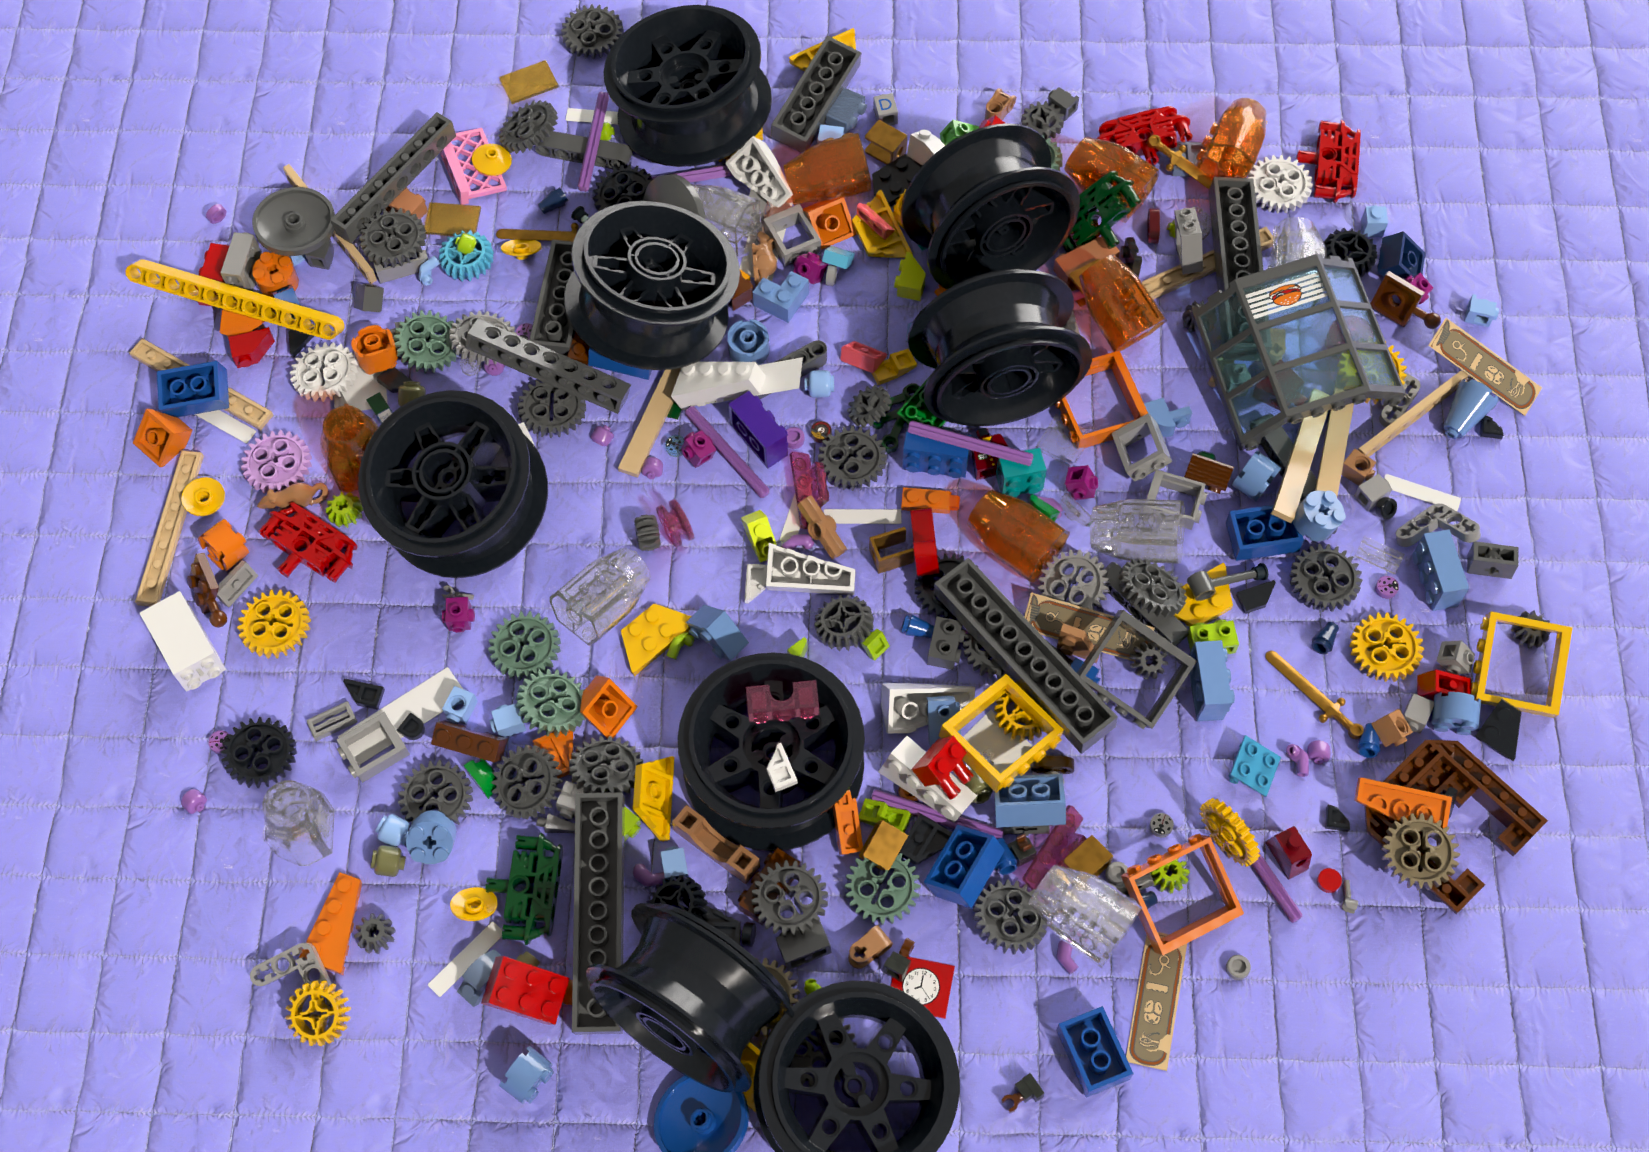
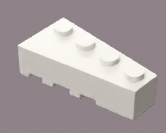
M696 362L686 367H681L671 397L682 410H686L692 405L700 407L705 406L706 402H724L725 399L730 397L736 399L747 391L757 395L761 392L766 376L756 362Z
M769 543L767 590L854 595L855 569Z
M906 736L891 752L878 772L955 823L977 795L951 773L949 776L961 790L955 798L949 800L938 785L925 787L911 769L926 751Z

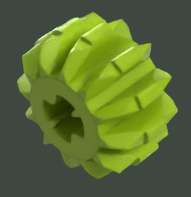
M342 491L338 497L333 495V501H327L328 508H326V514L329 516V521L332 524L335 523L339 528L343 524L347 528L349 523L356 525V519L362 518L361 512L363 511L359 497L354 496L351 492L345 495Z
M1178 859L1150 872L1151 877L1155 878L1153 886L1160 884V892L1168 888L1170 894L1174 892V888L1181 891L1183 888L1182 884H1187L1189 880L1186 876L1189 875L1190 870L1184 868L1187 864L1186 861L1179 863ZM1168 870L1173 872L1171 876L1166 875Z

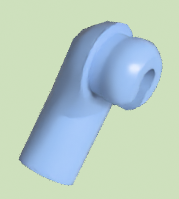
M435 255L421 264L419 268L418 278L425 286L432 284V269L440 264Z

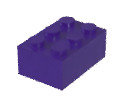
M747 391L728 404L731 426L767 469L788 456V433L782 425L779 426L776 423L772 412L764 409L762 401L758 396H753L750 391Z

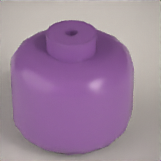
M492 359L489 360L488 365L484 362L485 371L492 376L500 375L505 368V365L497 362V364H494Z
M606 425L603 427L596 426L591 434V439L601 446H608L614 438V434L610 432L611 428Z
M656 457L645 459L642 466V474L649 479L660 477L663 473L662 461Z
M1317 740L1308 745L1307 754L1310 760H1314L1315 764L1320 765L1323 762L1329 761L1331 749L1328 743Z
M189 790L183 795L181 805L188 813L194 814L196 811L200 812L204 809L207 798L199 790Z

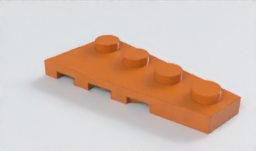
M1360 777L1358 778L1354 801L1399 823V819L1402 816L1408 820L1410 814H1414L1417 819L1423 813L1425 820L1432 815L1433 823L1436 824L1441 820L1442 824L1440 827L1443 829L1448 826L1452 797Z
M339 872L306 943L314 945L325 969L344 975V964L348 955L350 934L353 931V920L357 911L362 881ZM302 949L299 958L305 957L308 959L307 954L310 953L309 950Z

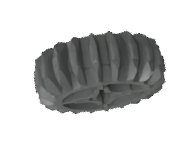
M848 594L846 598L839 595V599L836 600L831 597V602H824V608H818V615H815L816 622L814 627L818 638L821 639L824 645L828 644L831 649L836 646L839 651L843 647L849 651L850 646L853 645L857 648L858 642H864L865 637L871 634L870 631L874 627V617L871 614V608L867 606L864 600L860 601L858 596L852 599Z

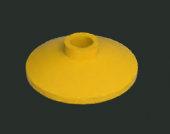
M498 144L481 145L472 154V164L475 169L488 176H497L505 173L512 163L509 151Z
M515 239L501 245L503 253L516 256V259L519 260L527 259L529 255L537 253L542 248L541 243L536 240Z
M203 477L195 479L183 490L182 504L186 511L192 515H211L219 510L224 503V488L213 478Z
M473 887L464 889L454 895L450 902V909L453 915L461 920L479 921L492 915L497 908L498 902L493 892L487 893L485 888Z

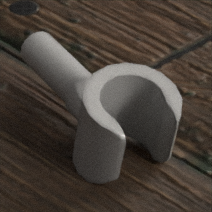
M450 585L443 587L446 592H450L448 595L442 594L445 600L446 598L454 597L474 599L472 594L455 592Z
M1344 880L1345 898L1342 909L1354 914L1358 901L1351 899L1350 881Z

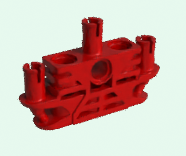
M1172 106L1118 117L1100 125V135L1095 140L1094 146L1101 151L1104 161H1108L1107 155L1110 161L1114 159L1115 154L1112 149L1114 147L1119 161L1144 155L1147 165L1152 166L1150 159H1152L1154 165L1157 164L1159 158L1156 152L1160 150L1148 147L1147 140L1149 137L1158 135L1162 144L1170 149L1177 147V131L1181 142H1185L1184 136L1187 142L1192 139L1193 136L1189 129L1191 121L1184 115H1177V109Z
M1320 120L1316 152L1298 150L1296 159L1298 163L1315 164V198L1333 199V203L1347 195L1354 198L1358 184L1361 130L1357 129V132L1351 130L1350 127L1345 125L1343 120H1340V123Z
M294 502L288 503L290 507L287 509L270 512L269 515L271 517L258 530V533L262 537H266L267 540L271 539L277 548L289 555L277 568L282 575L288 578L301 562L322 577L326 576L330 581L332 580L333 583H336L347 568H353V563L351 562L352 552L357 550L358 546L348 536ZM295 512L292 517H288L289 514ZM343 547L347 548L344 554L341 552Z

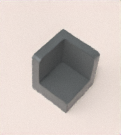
M356 283L354 308L361 311L381 312L384 288L372 284Z

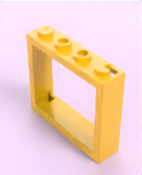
M1497 612L1486 614L1480 624V630H1483L1482 639L1479 638L1476 648L1479 652V658L1475 660L1473 666V673L1476 676L1475 682L1471 683V695L1475 696L1474 700L1477 701L1479 698L1481 699V704L1497 706L1503 698L1522 712L1551 718L1558 716L1573 627ZM1496 622L1557 633L1545 706L1484 694Z
M1005 674L941 726L938 736L945 738L954 735L967 752L963 757V761L997 793L1003 787H1009L1018 774L1020 776L1024 775L1030 769V764L1034 761L1036 763L1041 761L1048 749H1055L1057 744L1062 741L1061 736L1064 729ZM1006 693L1048 735L1000 774L958 731Z

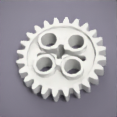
M1272 155L1271 160L1267 157H1264L1263 162L1258 160L1257 165H1253L1248 174V178H1254L1256 204L1261 202V208L1268 206L1269 212L1274 208L1276 213H1279L1280 209L1287 213L1288 208L1293 212L1296 206L1301 208L1303 203H1307L1308 197H1310L1313 184L1311 183L1312 177L1308 176L1309 170L1303 171L1305 165L1298 166V160L1291 162L1290 156L1287 160L1283 159V155H1280L1279 159Z
M324 342L323 347H319L316 344L314 350L308 347L309 352L307 354L301 352L303 357L295 358L297 364H292L293 371H290L292 376L290 380L301 397L305 396L306 400L312 397L314 402L318 398H321L322 402H324L326 397L333 400V395L335 394L341 397L340 391L348 392L346 386L354 385L352 380L357 379L355 373L359 372L354 354L350 353L348 347L343 348L342 344L336 347L334 342L330 346Z

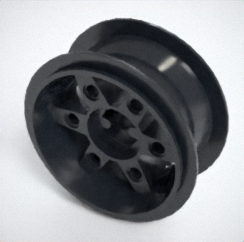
M684 5L647 16L631 26L618 38L610 49L605 61L603 71L604 83L610 98L619 107L618 125L621 135L626 144L635 153L651 162L666 166H697L711 163L733 154L741 149L752 136L755 137L770 113L772 94L768 79L759 68L762 56L761 45L752 26L739 15L723 8L709 5Z
M1005 123L990 125L968 132L936 152L911 180L902 200L901 222L911 240L924 248H928L927 265L930 274L943 288L949 289L967 279L995 271L1014 269L1036 271L1057 252L1071 233L1080 209L1079 192L1074 182L1066 174L1051 168L1052 157L1050 148L1046 140L1036 130L1021 124Z
M652 201L619 203L602 209L583 223L574 238L572 246L574 271L566 284L564 307L572 328L589 347L617 363L646 370H671L686 367L707 357L718 347L727 330L729 318L727 305L734 297L740 277L736 253L721 231L701 216L675 205Z
M1001 270L967 279L952 286L933 299L913 320L907 337L908 347L912 355L922 364L935 369L929 376L923 392L924 402L928 410L941 420L967 426H994L1030 417L1053 406L1068 395L1087 374L1092 363V351L1089 343L1083 336L1063 328L1074 308V297L1067 283L1057 276L1040 271Z
M448 390L430 393L409 401L382 422L367 444L361 459L358 490L365 516L372 527L383 539L392 544L408 562L429 574L447 578H465L488 573L501 567L525 548L540 526L546 510L548 478L540 453L534 444L523 434L515 419L502 406L480 394ZM464 435L458 444L445 442L449 438ZM500 448L505 453L508 467L490 466ZM451 478H454L451 483L447 484ZM401 501L418 502L407 521L402 510ZM499 501L492 512L485 517L483 508L486 503ZM454 520L459 521L465 530L462 533L442 538V535Z
M786 653L753 654L731 661L715 670L702 681L691 695L684 708L678 731V754L685 786L697 813L703 816L709 825L727 840L746 848L761 851H775L777 847L782 851L803 847L819 840L835 828L832 806L844 796L847 790H850L852 799H857L864 774L863 752L865 743L864 725L860 710L844 683L820 664L804 657ZM784 699L802 703L813 711L792 720L785 716ZM762 700L760 716L754 719L734 711L747 703ZM770 702L779 703L776 707H769ZM715 736L734 749V751L711 765L710 750ZM833 738L835 759L831 767L810 752ZM781 743L787 758H789L798 784L775 792L766 769L771 760L767 755L772 752L774 753L777 744ZM749 785L760 793V807L740 801L730 793ZM797 786L813 793L800 802L782 807L783 795L792 791Z
M639 903L635 905L631 911V917L641 934L639 945L628 960L616 969L602 964L590 965L586 975L591 984L590 990L594 999L604 1012L629 1036L678 1072L706 1087L720 1092H746L750 1089L752 1080L748 1071L741 1063L743 1051L758 1030L764 1026L772 1029L775 1028L785 1013L791 1018L794 1017L786 991L754 956L704 920L668 904Z
M871 981L834 983L817 989L801 998L791 1007L794 1017L791 1018L785 1013L775 1028L770 1031L756 1062L753 1079V1098L761 1130L775 1152H834L828 1150V1148L847 1124H855L871 1152H937L945 1141L953 1125L958 1108L960 1079L957 1059L950 1039L939 1021L914 997L883 983ZM863 1018L882 1025L864 1048H855L839 1019ZM815 1030L827 1063L823 1068H790L800 1044ZM831 1032L836 1033L840 1037L841 1043L839 1045L830 1043L829 1034ZM885 1036L889 1039V1049H882L879 1046V1037ZM900 1039L905 1042L913 1054L919 1069L920 1078L891 1073L887 1063ZM855 1067L864 1070L871 1078L873 1090L871 1091L870 1098L865 1093L866 1082L863 1077L856 1074ZM838 1072L843 1081L841 1086L842 1092L852 1100L854 1107L845 1105L836 1095L834 1082ZM803 1074L812 1076L813 1085L811 1087H804L801 1084L800 1079ZM850 1080H856L859 1083L860 1090L858 1093H851L848 1090V1082ZM903 1082L911 1085L912 1093L910 1096H905L901 1093L900 1086ZM789 1093L817 1097L822 1111L809 1135L801 1127L794 1115ZM888 1103H919L916 1116L910 1127L896 1141L884 1108ZM825 1120H830L834 1123L835 1129L832 1134H826L823 1131L822 1124ZM876 1124L880 1125L883 1129V1137L881 1139L876 1138L872 1133V1129Z

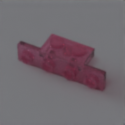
M791 452L790 462L797 504L812 495L821 508L829 501L823 463L815 462L811 466L809 454ZM798 509L800 527L808 529V522Z
M1071 805L1066 807V825H1055L1022 878L1032 890H1036L1035 892L1040 890L1042 881L1049 874L1066 878L1070 869L1064 864V859L1087 839L1084 835L1075 833L1083 821V817Z

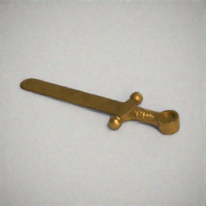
M1158 135L1149 137L1147 140L1148 147L1156 148L1170 158V164L1166 165L1167 171H1172L1175 164L1208 189L1210 188L1213 178L1181 155L1187 150L1185 145H1181L1179 151L1174 152L1162 144Z
M575 222L572 223V231L499 229L496 232V236L500 239L562 240L574 242L579 225Z
M1268 651L1265 657L1268 662L1326 712L1319 716L1321 723H1325L1328 718L1334 717L1349 731L1348 734L1352 739H1359L1364 732L1362 725L1354 724L1339 711L1340 706H1344L1346 703L1344 698H1338L1334 704L1275 651Z

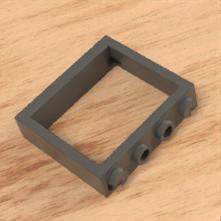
M1118 610L1077 674L1097 693L1105 704L1110 702L1115 705L1114 710L1124 717L1127 714L1134 719L1133 723L1141 729L1145 727L1153 729L1197 661L1125 610ZM1120 623L1181 664L1146 717L1086 676Z

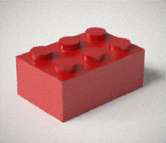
M498 956L495 958L481 1004L546 1025H555L570 978L505 956Z

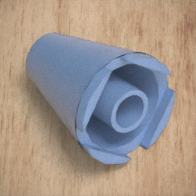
M1462 379L1443 426L1445 434L1452 439L1462 438L1499 402L1497 395L1493 397L1490 394L1492 390L1478 381L1470 379L1469 382H1465V379Z

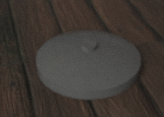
M665 174L654 178L647 186L643 201L675 205L705 219L702 201L695 188L685 178L677 174Z
M291 187L276 191L262 200L254 212L252 225L257 240L270 252L283 256H299L317 250L330 239L334 232L330 220L335 216V212L331 202L320 192L304 187Z

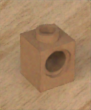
M1354 448L1343 463L1341 475L1359 486L1365 480L1367 481L1374 476L1376 471L1373 469L1376 461Z
M1400 709L1371 723L1385 747L1391 744L1397 747L1408 741L1406 736L1413 733Z

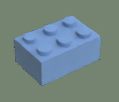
M1448 529L1424 533L1412 554L1414 564L1419 569L1420 583L1424 584L1426 590V601L1431 605L1432 611L1458 607L1469 590V585L1451 532Z
M1222 640L1195 642L1189 656L1197 662L1190 671L1189 677L1196 720H1224L1227 712L1230 711L1232 703L1235 701L1234 691L1230 690L1229 682H1231V672L1226 667L1227 650L1223 648Z
M1063 774L1019 775L1014 778V782L1009 787H1003L997 793L994 791L996 828L1066 825Z

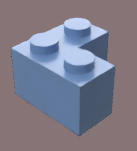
M791 271L780 286L763 277L752 292L753 305L789 323L809 294V279Z
M703 605L686 622L690 627V634L697 640L702 639L710 643L713 647L712 652L719 659L724 658L731 661L749 643L724 610Z

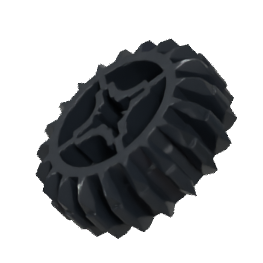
M1343 228L1341 232L1336 229L1333 234L1330 233L1327 239L1323 242L1321 254L1323 258H1327L1330 255L1338 256L1342 261H1345L1346 258H1352L1358 274L1362 278L1375 265L1377 248L1373 244V239H1367L1368 233L1362 235L1361 230L1355 232L1353 228L1349 229V231Z
M671 875L670 881L663 879V885H656L657 891L650 892L653 897L652 900L646 901L649 904L663 903L671 906L674 904L702 920V914L708 913L703 908L708 902L704 899L706 894L701 890V885L692 878H687L683 875L679 877Z

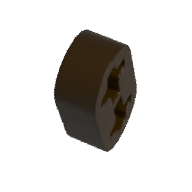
M1045 755L1038 763L1034 761L1031 764V770L1036 773L1056 771L1060 774H1071L1074 772V759L1066 756Z

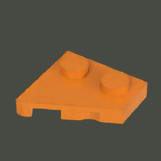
M569 730L566 736L560 731L558 737L552 732L548 737L545 735L532 741L533 746L536 745L541 747V749H546L549 754L555 756L553 761L559 762L558 767L555 769L562 771L557 776L558 779L569 775V761L573 752L572 731Z

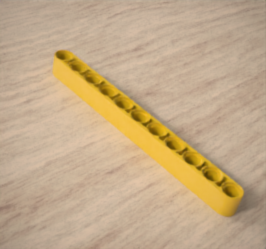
M138 260L129 265L125 271L127 278L134 283L326 340L334 339L345 328L343 320L337 316L148 260Z

